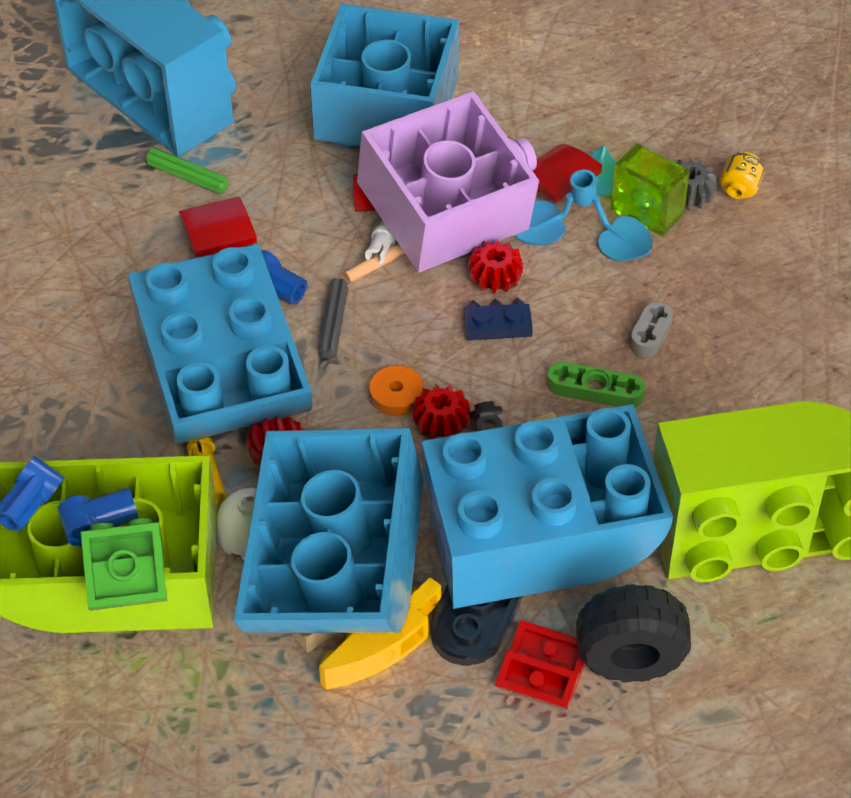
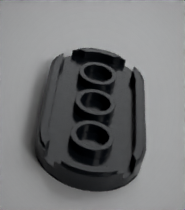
M446 586L430 622V637L434 649L443 659L453 664L470 666L485 662L499 651L523 596L453 609L448 586Z

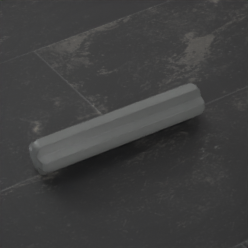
M334 278L330 282L318 348L319 356L323 359H334L337 355L348 292V282L344 278Z

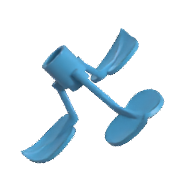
M604 145L589 154L602 164V173L595 176L593 172L585 169L574 172L570 178L571 192L566 194V202L562 212L559 213L557 206L551 202L544 200L535 201L529 230L514 235L518 240L530 245L545 246L555 243L566 232V226L562 219L567 216L572 202L582 207L590 206L593 203L604 228L607 229L600 234L598 239L600 251L604 256L614 261H630L647 256L652 252L653 247L648 229L636 218L620 216L611 225L605 216L599 196H608L616 192L623 183V173Z

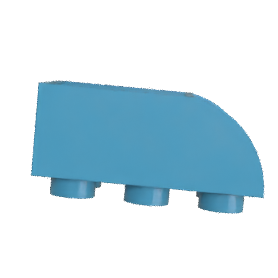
M259 244L242 248H226L217 254L178 263H161L151 269L128 274L138 331L165 422L174 445L253 426L254 424H261L264 422V419L272 420L276 416H279L281 419L311 411L312 391Z
M633 404L422 441L424 496L453 609L591 584L611 578L647 558L662 543L671 528L673 515Z

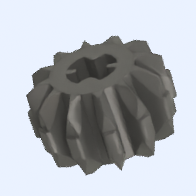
M691 158L688 162L678 159L675 165H669L663 181L667 201H675L677 208L682 205L687 206L689 211L692 206L702 209L705 203H711L717 187L713 167L704 166L703 160L698 163L693 162Z

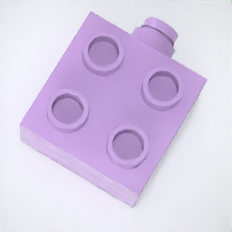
M474 91L362 131L357 183L418 273L473 252L474 247H481L484 241L493 244L497 239L501 241L529 230L539 179L533 173L537 166V160L532 145L525 138L516 140L508 138Z

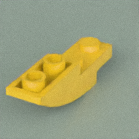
M429 577L420 587L415 586L412 589L408 615L400 632L348 633L345 641L336 650L328 651L322 658L319 665L321 686L327 690L366 679L397 663L415 650L428 638V618L434 613L441 599V585Z

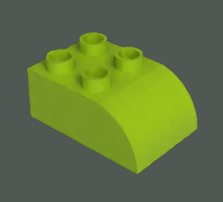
M210 455L43 461L63 475L65 479L47 503L40 505L20 533L8 530L0 524L1 617L22 626L54 633L213 628L217 501ZM29 461L0 462V502L16 485L15 480ZM129 487L139 519H152V523L159 522L161 527L168 601L89 611L82 546H73L67 542L58 513V506L62 501L71 496L83 495L93 499ZM129 523L117 527L129 526Z

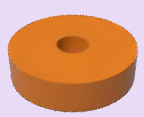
M405 366L385 367L375 373L370 381L371 403L378 411L387 415L402 416L414 411L413 403L415 397L421 396L423 391L422 378L416 371Z

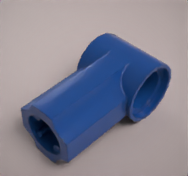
M262 250L261 252L278 298L290 305H297L303 299L304 293L308 288L307 280L282 267L274 254Z
M34 456L15 480L16 485L0 502V524L8 530L20 533L40 505L47 503L65 477L37 456Z
M129 487L93 499L83 495L71 496L62 501L58 506V513L67 542L73 546H82L81 532L90 531L91 525L112 523L114 528L129 523L131 520L139 519Z

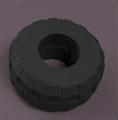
M630 584L609 588L602 593L594 595L580 610L578 620H576L579 656L592 672L604 676L605 679L622 682H643L663 677L672 670L675 671L691 649V628L686 607L675 596H672L670 592L655 588L654 586Z

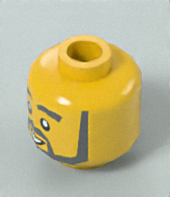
M740 152L732 154L725 162L719 179L720 185L732 198L745 199L752 197L758 192L765 172L764 166L753 153Z

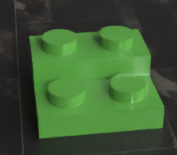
M140 518L129 521V526L113 528L112 523H99L91 525L90 531L81 532L89 611L168 601L162 534L159 522L152 523V519Z

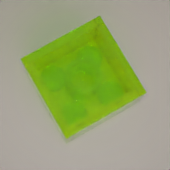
M636 143L615 164L611 209L621 216L636 218L648 230L663 237L684 216L690 171Z

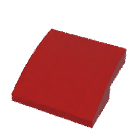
M559 144L536 159L537 166L533 171L539 179L537 193L541 191L556 204L565 198L567 193L571 192L570 178L574 172L585 169L598 176L602 173V164L580 149L566 144Z
M239 196L179 211L181 223L188 235L189 245L196 258L218 253L226 248H238L258 242L249 215Z
M520 620L511 648L507 650L495 687L567 710L585 667V663L581 660L578 653L577 637Z

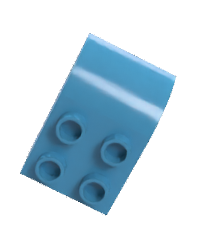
M53 0L67 70L175 156H182L234 123L231 95L236 92V83L231 72L228 70L226 49L231 46V36L225 24L217 16L209 15L205 17L191 7L188 0Z
M410 428L266 431L234 621L242 632L398 633L402 630L410 606L424 477Z

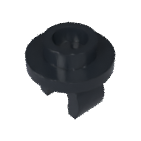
M494 401L475 404V410L468 413L470 415L469 419H478L475 424V432L484 430L483 423L486 421L492 422L495 428L502 427V421L497 415L503 413L502 406H495Z

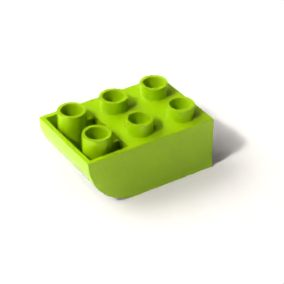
M799 401L658 423L653 461L673 515L671 528L665 539L658 546L668 579L691 576L697 582H712L725 577L732 569L761 564L766 570L781 571L795 566L804 557L830 553L840 560L851 559V411L826 403Z

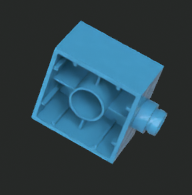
M340 4L310 84L314 139L337 142L339 145L349 148L359 147L362 131L451 100L459 76V20Z

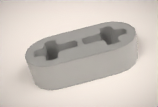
M652 302L644 308L631 335L630 346L634 354L647 358L659 352L672 326L673 310L669 305L663 302ZM657 316L660 317L657 324L652 323L653 319H656ZM647 335L652 336L651 340H648L647 343H643Z

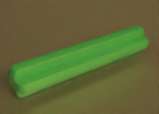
M151 148L150 152L146 155L148 165L216 193L223 194L229 187L226 176L157 148Z

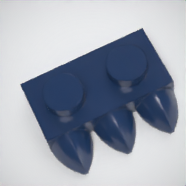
M518 297L513 300L511 305H503L500 301L494 299L488 306H480V304L472 300L464 307L467 341L532 337L533 326L530 304H525Z

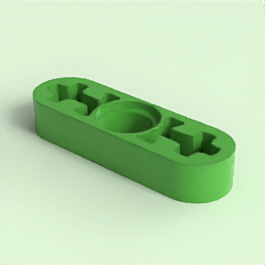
M568 362L555 363L548 371V388L552 393L559 396L617 407L633 404L635 408L641 405L644 400L645 383L640 377L633 374ZM561 377H567L565 381H559ZM578 379H581V385H576ZM596 380L602 382L605 387L594 390L588 387L587 384L590 381ZM611 385L615 386L614 391H611ZM627 389L633 390L632 394H628L625 392L627 391Z

